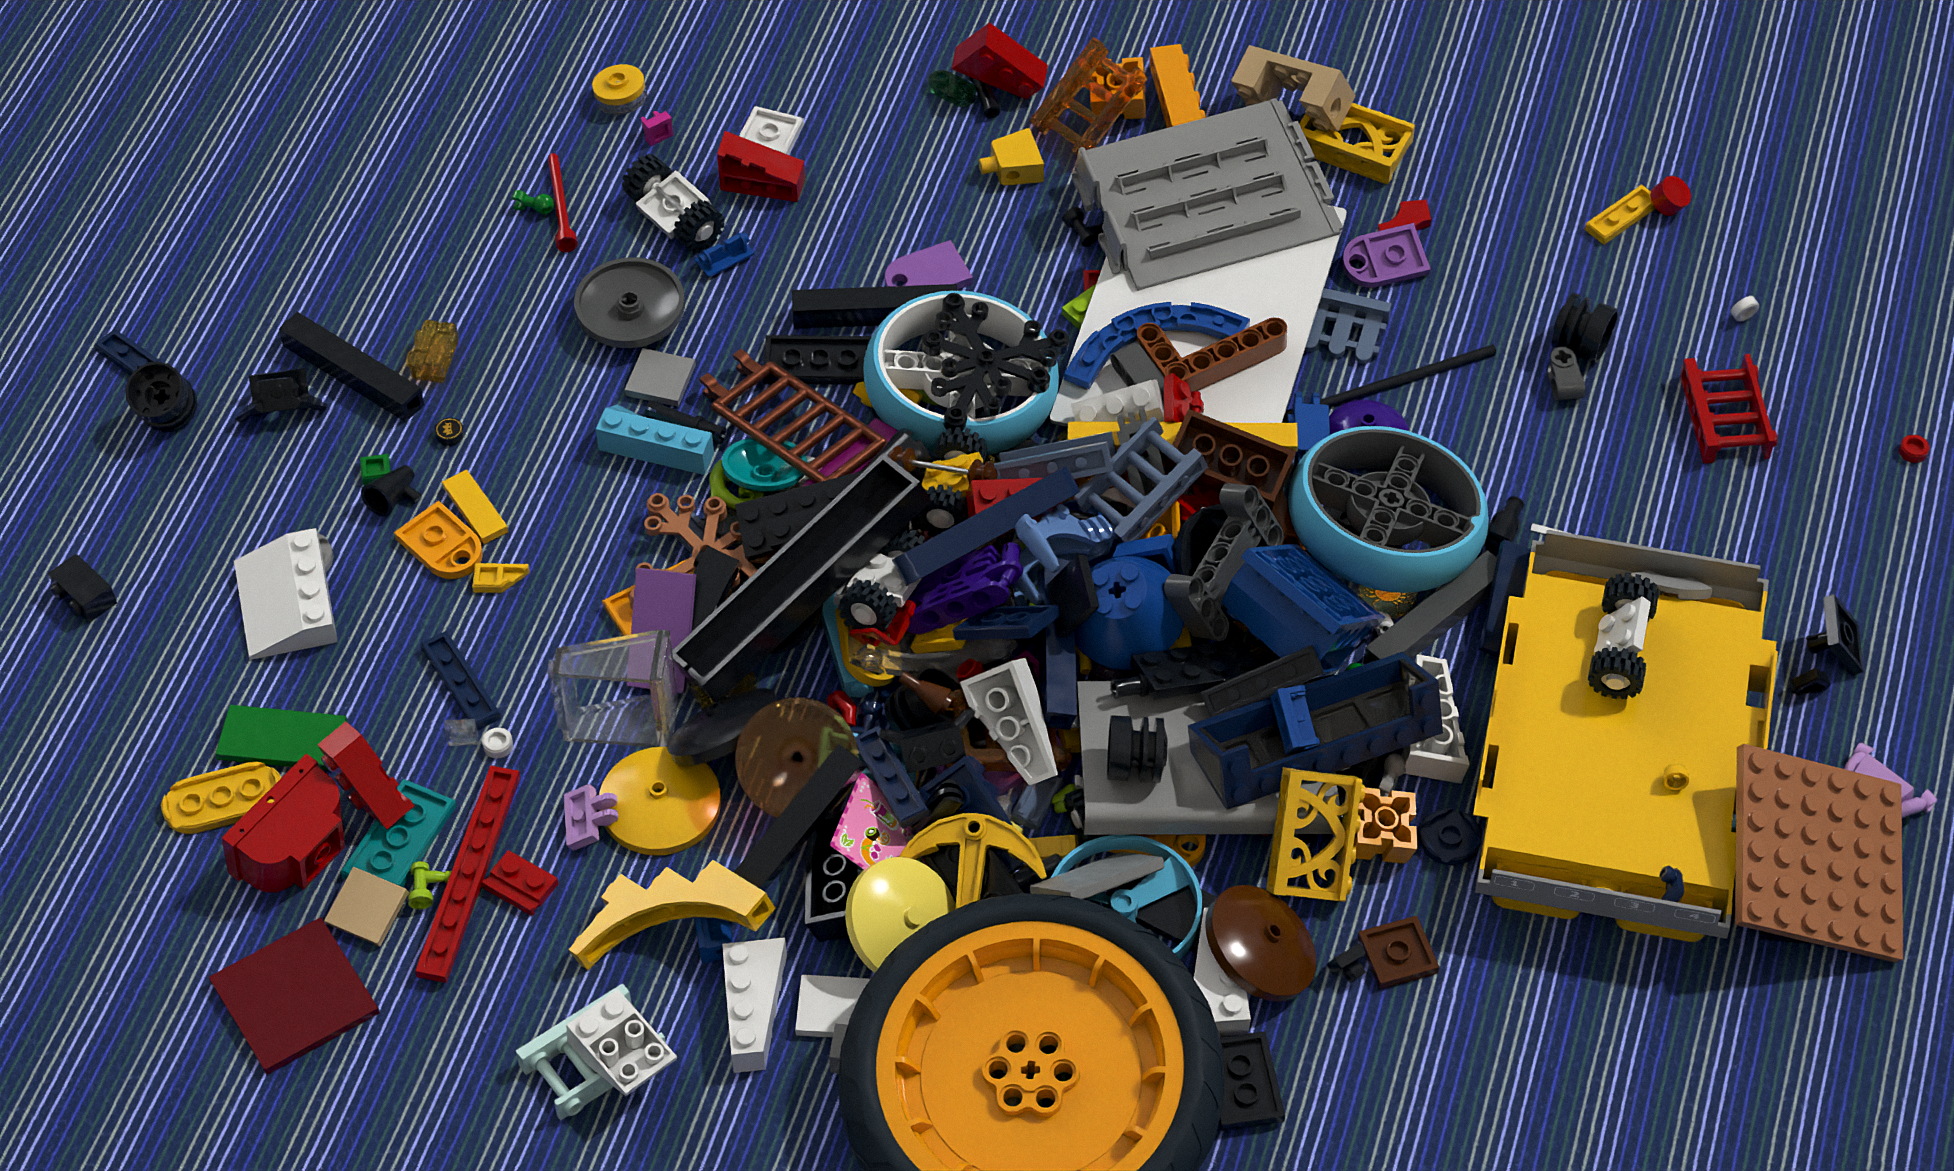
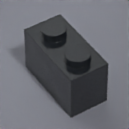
M74 554L48 573L52 583L50 590L58 600L64 599L70 611L76 617L81 615L88 623L117 604L111 585L78 554Z

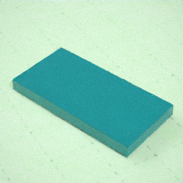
M403 779L397 790L409 798L415 806L388 829L375 820L341 870V877L347 879L352 868L356 867L404 887L412 875L411 864L422 860L457 807L456 800Z

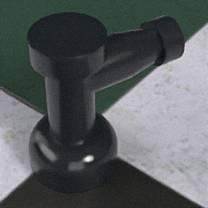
M1073 207L1064 213L1062 221L1067 227L1074 228L1080 236L1081 244L1084 247H1088L1096 241L1097 235L1103 233V223L1086 227L1083 223L1084 213L1079 207Z

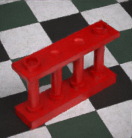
M1744 354L1740 369L1702 371V369H1698L1695 358L1683 360L1680 380L1703 464L1714 463L1717 451H1720L1721 448L1761 445L1764 459H1770L1773 447L1777 446V433L1771 429L1758 383V367L1753 365L1750 354ZM1742 380L1745 390L1708 393L1707 390L1703 389L1702 385L1704 382ZM1748 401L1751 412L1714 415L1713 412L1709 411L1708 406L1709 404ZM1754 423L1757 434L1720 437L1719 434L1715 433L1714 428L1715 426Z

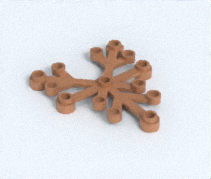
M655 493L647 500V511L650 517L644 522L646 533L650 536L659 534L680 535L693 549L692 557L674 569L654 570L688 574L696 569L693 566L698 553L700 551L704 552L708 545L739 560L742 564L740 570L750 578L758 571L751 563L765 564L774 556L770 555L748 561L745 558L743 544L734 550L726 549L735 542L742 541L741 533L735 532L740 529L738 521L731 524L729 533L715 541L718 522L723 521L727 516L726 503L719 497H710L703 505L706 518L703 541L689 528L691 513L695 510V502L692 496L682 495L678 498L679 516L670 509L669 499L663 494ZM685 503H689V504H690V505H688V506H682V505L685 504ZM653 524H656V525H657L656 527H653V528H652V527H649V526H651V525H653ZM646 562L640 563L636 567V569H653L652 565ZM739 573L731 588L736 587L740 583ZM633 588L629 594V602L632 610L635 588Z

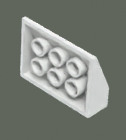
M316 528L285 534L234 561L250 660L338 642L323 555Z

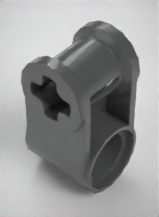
M1566 347L1555 348L1550 355L1551 364L1547 370L1555 402L1584 398L1585 382L1580 373L1574 352Z

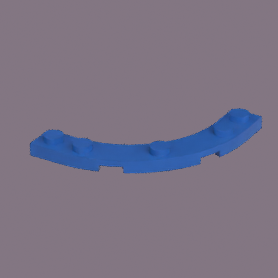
M1171 302L1141 306L1112 318L1111 323L1099 332L1097 330L1094 331L1073 357L1064 373V380L1090 390L1101 369L1110 359V354L1136 340L1137 330L1142 324L1154 323L1163 331H1193L1224 339L1249 328L1250 318L1212 305L1191 302V306L1171 305Z

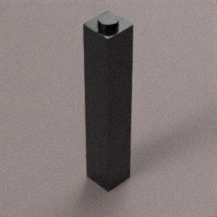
M957 284L792 290L794 329L879 326L891 312L906 302L930 293L957 291Z
M296 312L290 319L284 321L279 328L283 347L404 422H407L425 405L421 387L301 313Z
M838 744L740 863L734 873L765 892L865 770L867 765L846 747Z

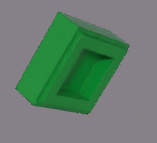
M389 454L360 457L363 485L391 472Z

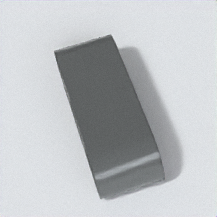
M1137 342L1110 354L1113 368L1127 387L1149 380H1157L1164 402V375Z

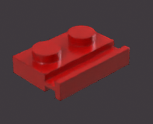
M510 850L493 867L488 878L483 879L481 882L483 889L530 916L535 914L536 908L538 906L541 907L559 885L557 877Z

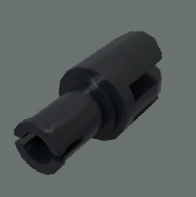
M1508 497L1503 510L1493 515L1485 540V546L1489 552L1498 554L1500 542L1503 540L1514 541L1520 528L1518 517L1524 507V502L1519 497Z
M955 779L944 781L925 801L930 816L910 826L914 836L937 820L954 816L963 807V796L959 782Z

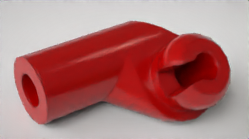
M835 690L827 697L828 706H831L832 709L839 708L842 712L841 726H845V728L856 726L857 706L852 699L841 690Z

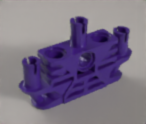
M1009 542L1008 546L1004 544L1002 547V557L992 545L976 551L974 549L922 577L907 599L912 600L916 604L914 615L909 619L910 625L907 631L913 634H923L987 611L989 608L1004 603L1010 595L1007 587L1017 582L1023 574V567L1019 563L1021 547L1013 542Z

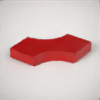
M1427 199L1400 202L1399 213L1396 217L1388 222L1378 224L1377 231L1414 223L1417 231L1431 226Z

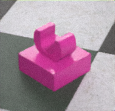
M654 111L653 117L648 120L644 116L641 117L645 140L650 146L673 136L671 116L666 111L661 114L658 111Z

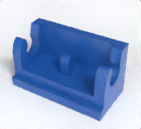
M1305 685L1280 688L1271 696L1286 755L1304 752L1320 746L1305 698Z
M694 917L702 964L724 960L722 944L733 943L729 921L719 918Z

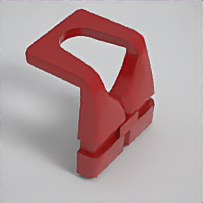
M907 600L902 607L897 606L895 609L897 613L885 632H881L876 628L850 630L849 635L868 648L876 647L880 642L887 646L898 645L910 625L909 619L914 615L916 604L912 600Z

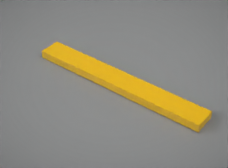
M1068 422V440L1112 431L1116 451L1120 447L1117 432L1120 431L1118 422ZM1159 422L1163 429V433L1160 436L1172 445L1182 422ZM1223 422L1297 452L1298 450L1297 423Z

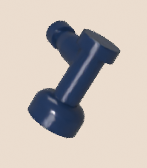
M874 701L860 703L859 715L863 718V726L846 728L845 726H838L837 731L846 734L854 732L860 735L874 728L875 721L882 716L883 706Z

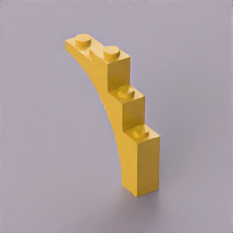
M714 860L698 874L693 883L666 867L652 881L647 890L620 874L601 896L606 907L595 916L593 922L575 939L573 945L568 950L579 965L589 970L606 952L624 939L648 927L666 921L690 917L719 918L738 923L756 932L776 908L766 892Z

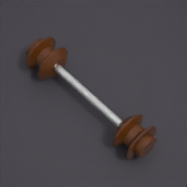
M897 445L888 453V457L893 461L898 462L902 460L906 471L910 474L915 469V466L967 475L969 485L972 480L997 479V469L991 461L986 462L983 466L982 461L976 459L969 469L917 461L915 451L910 447L904 451L901 446Z

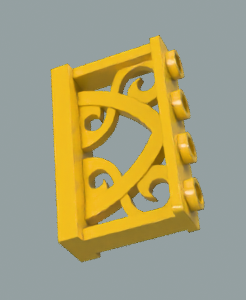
M1356 103L1351 104L1339 131L1349 128H1360L1367 135L1370 142H1360L1352 145L1343 142L1339 132L1329 129L1328 131H1321L1319 129L1309 130L1313 122L1306 113L1299 123L1315 159L1387 185L1390 183L1393 173L1408 147L1412 144L1415 125ZM1393 140L1398 142L1394 145H1384L1391 143ZM1383 152H1393L1390 158L1383 156Z
M1283 767L1266 885L1267 891L1274 895H1290L1339 902L1346 901V895H1349L1352 889V878L1349 876L1350 866L1356 860V846H1353L1355 833L1358 834L1361 826V818L1358 815L1359 803H1362L1365 797V786L1362 784V779L1356 776ZM1302 780L1324 782L1319 788L1317 795L1301 788ZM1337 785L1343 787L1346 796L1345 802L1342 805L1338 806L1335 803L1338 794L1331 795L1326 803L1323 801V797L1328 789ZM1310 804L1312 808L1309 814L1304 819H1299L1297 817L1298 808L1304 807L1305 812H1307ZM1319 812L1329 824L1334 838L1322 851L1311 858L1309 848L1302 840L1294 837L1295 829L1303 828L1310 824ZM1337 815H1343L1342 824ZM1294 848L1302 850L1304 862H1301L1300 855L1296 859L1291 858ZM1337 854V860H1332V858ZM1317 869L1319 876L1326 880V870L1333 869V883L1326 888L1319 887L1314 881L1312 871ZM1306 874L1309 887L1287 885L1288 878Z

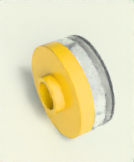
M619 64L607 67L600 71L592 82L596 104L600 110L608 114L621 115L630 113L642 106L647 98L643 73L632 65Z

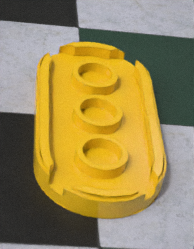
M248 762L185 778L171 786V791L164 795L161 802L162 814L166 823L173 830L185 834L199 833L234 824L281 779V776L273 767L272 769L267 767L264 763ZM270 799L267 802L273 803L274 800Z

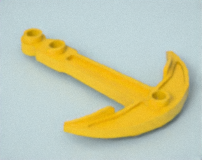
M962 813L937 820L918 832L908 842L899 856L915 860L939 851L938 846L960 845L956 909L980 900L986 852L989 847L1008 851L1011 857L1030 867L1042 880L1047 877L1044 864L1037 850L1024 835L1011 824L990 815L978 813ZM973 823L980 824V829L976 833L969 831V827Z

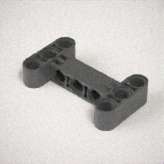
M1226 483L1222 487L1219 499L1228 518L1193 576L1171 574L1165 581V596L1193 637L1223 641L1227 637L1229 621L1221 609V602L1231 579L1245 562L1240 557L1247 548L1281 545L1283 541V530L1258 489L1251 485Z

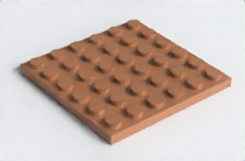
M1748 744L1738 746L1736 775L1735 925L1896 963L1903 960L1901 784Z

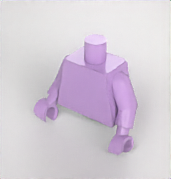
M1864 743L1858 744L1853 755L1846 763L1845 770L1900 783L1902 818L1922 810L1925 813H1929L1932 810L1937 798L1928 789L1922 794L1921 798H1913L1914 787L1872 757L1869 753L1874 751V748Z

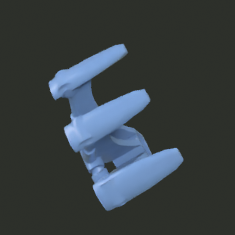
M1058 504L1051 513L1042 517L1038 523L1036 520L1031 519L1028 514L1023 515L1014 527L1018 538L1027 546L1021 551L1019 563L1023 567V574L1017 582L1007 587L1010 594L1007 600L1013 606H1029L1026 602L1028 598L1034 605H1040L1042 599L1035 586L1038 584L1037 573L1041 564L1050 572L1056 573L1060 569L1056 557L1071 561L1080 554L1087 555L1088 561L1109 554L1113 540L1117 539L1113 532L1116 525L1108 523L1102 515L1079 520L1070 515L1068 508L1062 504Z

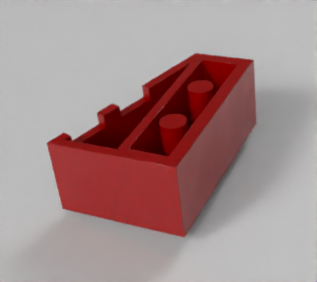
M989 22L956 46L951 69L1028 99L1044 88L1048 65Z
M724 132L717 152L721 191L792 202L799 201L805 182V165L803 160L730 132Z
M1043 478L972 480L966 492L968 518ZM1057 505L1031 519L1036 520L1037 523L1040 522L1041 518L1051 513ZM1013 528L996 538H1001L1005 536L1007 533L1015 531V529Z
M346 721L317 744L324 754L321 757L322 762L331 772L335 771L337 774L334 777L336 783L345 792L349 791L350 794L347 796L349 802L358 811L363 808L384 828L388 829L415 806L409 798L396 789L399 785L394 777L389 778L381 766L383 764L364 737Z

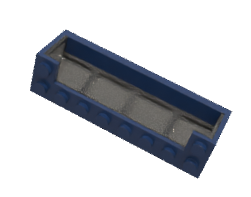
M1403 652L1305 685V698L1316 738H1319L1320 741L1319 745L1286 755L1271 697L1187 726L1190 751L1226 809L1280 791L1283 767L1332 773L1443 734L1439 681Z

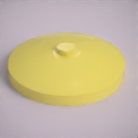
M887 858L867 867L852 884L845 909L847 932L859 958L870 970L876 973L884 959L901 942L930 921L955 910L956 905L944 881L930 867L910 858Z

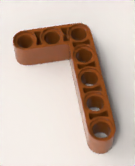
M1269 318L1185 357L1179 355L1163 330L1154 323H1145L1138 328L1137 343L1147 353L1164 377L1174 373L1190 386L1192 392L1203 389L1283 352L1287 347V324L1283 319Z

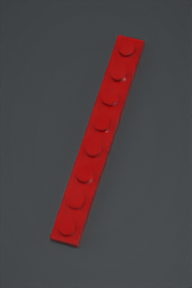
M492 765L489 767L417 964L415 973L418 978L443 983L448 981L482 886L481 882L485 878L520 780V772L518 770Z

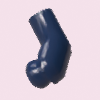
M1665 866L1659 874L1661 880L1666 882L1667 890L1661 900L1679 902L1684 894L1683 874L1678 868Z

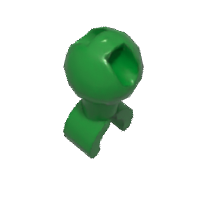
M515 190L511 197L512 200H516L513 207L516 210H524L525 207H531L537 213L544 215L549 214L554 208L553 199L547 194L530 197L521 190Z

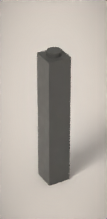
M1487 550L1474 560L1462 574L1452 581L1445 583L1365 647L1363 664L1365 665L1400 652L1405 653L1411 659L1416 657L1417 654L1421 653L1489 598L1497 557Z

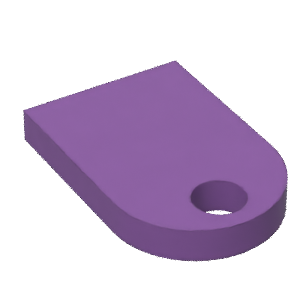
M1414 223L1358 236L1348 243L1342 258V267L1346 276L1355 284L1369 288L1429 275L1431 270ZM1354 259L1363 262L1364 267L1360 269L1353 268L1350 265V261Z
M949 240L894 260L886 269L885 286H896L893 283L903 281L906 283L903 286L957 284L958 290L972 285L973 276L952 241Z

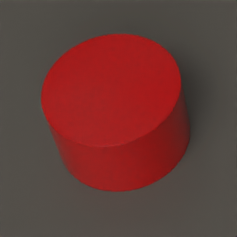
M1667 176L1652 188L1650 197L1654 207L1660 213L1666 216H1674L1690 203L1691 192L1682 179L1676 176Z

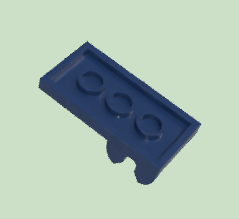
M964 756L919 789L920 794L926 801L944 781L955 779L961 787L964 803L963 807L955 815L960 814L964 810L968 813L990 815L1012 825L997 800L999 796L998 788L984 779L982 773H984L985 767L972 756ZM994 848L1011 873L1025 865L1011 857L1008 851Z

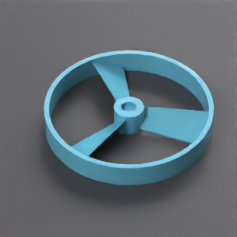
M1108 835L1085 842L1062 859L1051 878L1066 873L1075 864L1091 855L1109 850H1136L1157 857H1163L1165 861L1164 868L1149 874L1131 890L1119 889L1111 897L1102 892L1086 899L1109 904L1111 910L1117 911L1136 923L1135 918L1137 917L1138 909L1189 885L1196 903V918L1188 935L1172 951L1181 959L1192 947L1201 924L1202 893L1193 870L1173 849L1143 836Z

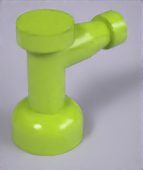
M422 861L411 864V874L414 875V890L409 893L408 905L413 909L419 910L431 907L433 905V894L427 889V883L444 881L447 883L451 871H429V864Z

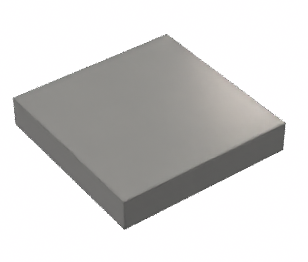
M642 348L626 385L625 395L679 407L696 366L695 359Z

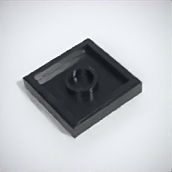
M1078 554L1046 585L1050 605L1059 606L1061 616L1054 620L1058 637L1067 638L1100 607L1087 555Z

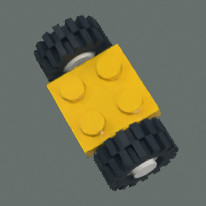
M956 427L953 432L949 428L946 430V433L943 431L940 437H938L932 457L934 462L932 463L969 469L973 461L979 459L984 465L987 445H984L985 440L983 438L978 439L979 434L977 432H974L973 435L969 434L971 429L966 428L965 432H962L961 427ZM926 468L922 486L931 502L914 518H916V525H921L920 530L922 532L928 530L927 535L932 537L933 534L939 535L968 519L966 492L969 482L967 475Z

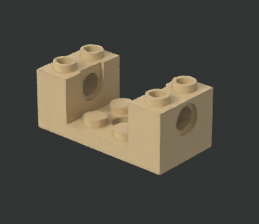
M1251 45L1248 46L1231 80L1237 90V94L1246 103L1245 106L1269 101L1273 98L1276 99L1282 87L1290 91H1295L1296 89L1304 91L1299 101L1306 109L1305 113L1311 117L1313 125L1321 131H1328L1329 129L1338 132L1356 96L1341 70Z

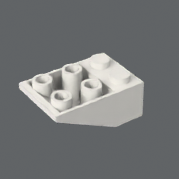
M618 988L566 1025L567 1042L589 1067L625 1096L677 1060L675 1053Z

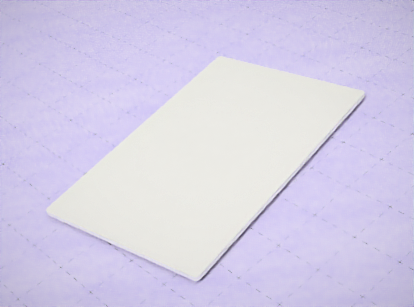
M1333 206L1343 226L1347 211L1344 208ZM1342 230L1336 236L1138 291L1129 270H1124L1121 261L1120 273L1112 274L1106 256L1068 366L1081 345L1094 331L1097 330L1099 332L1111 323L1112 318L1141 306L1171 302V305L1191 306V302L1207 304L1250 318L1249 327L1269 318H1280L1287 324V347L1283 352L1200 389L1198 392L1201 393V400L1204 402V412L1202 414L1215 420L1231 423H1282ZM1163 331L1181 357H1185L1222 340L1193 331ZM1137 339L1134 340V341H1132V342H1130V343H1128V344L1125 345L1124 347H1126V346H1128V345H1130V344H1132V343H1134V342H1137ZM1110 359L1101 369L1090 390L1065 381L1063 377L1050 414V422L1052 424L1068 427V422H1076L1071 407L1072 403L1127 387L1113 368Z

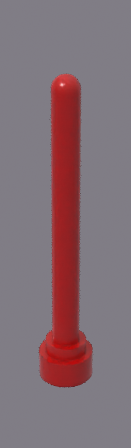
M551 153L548 156L559 226V230L555 235L556 247L561 252H571L578 245L577 236L569 226L559 157L556 153Z

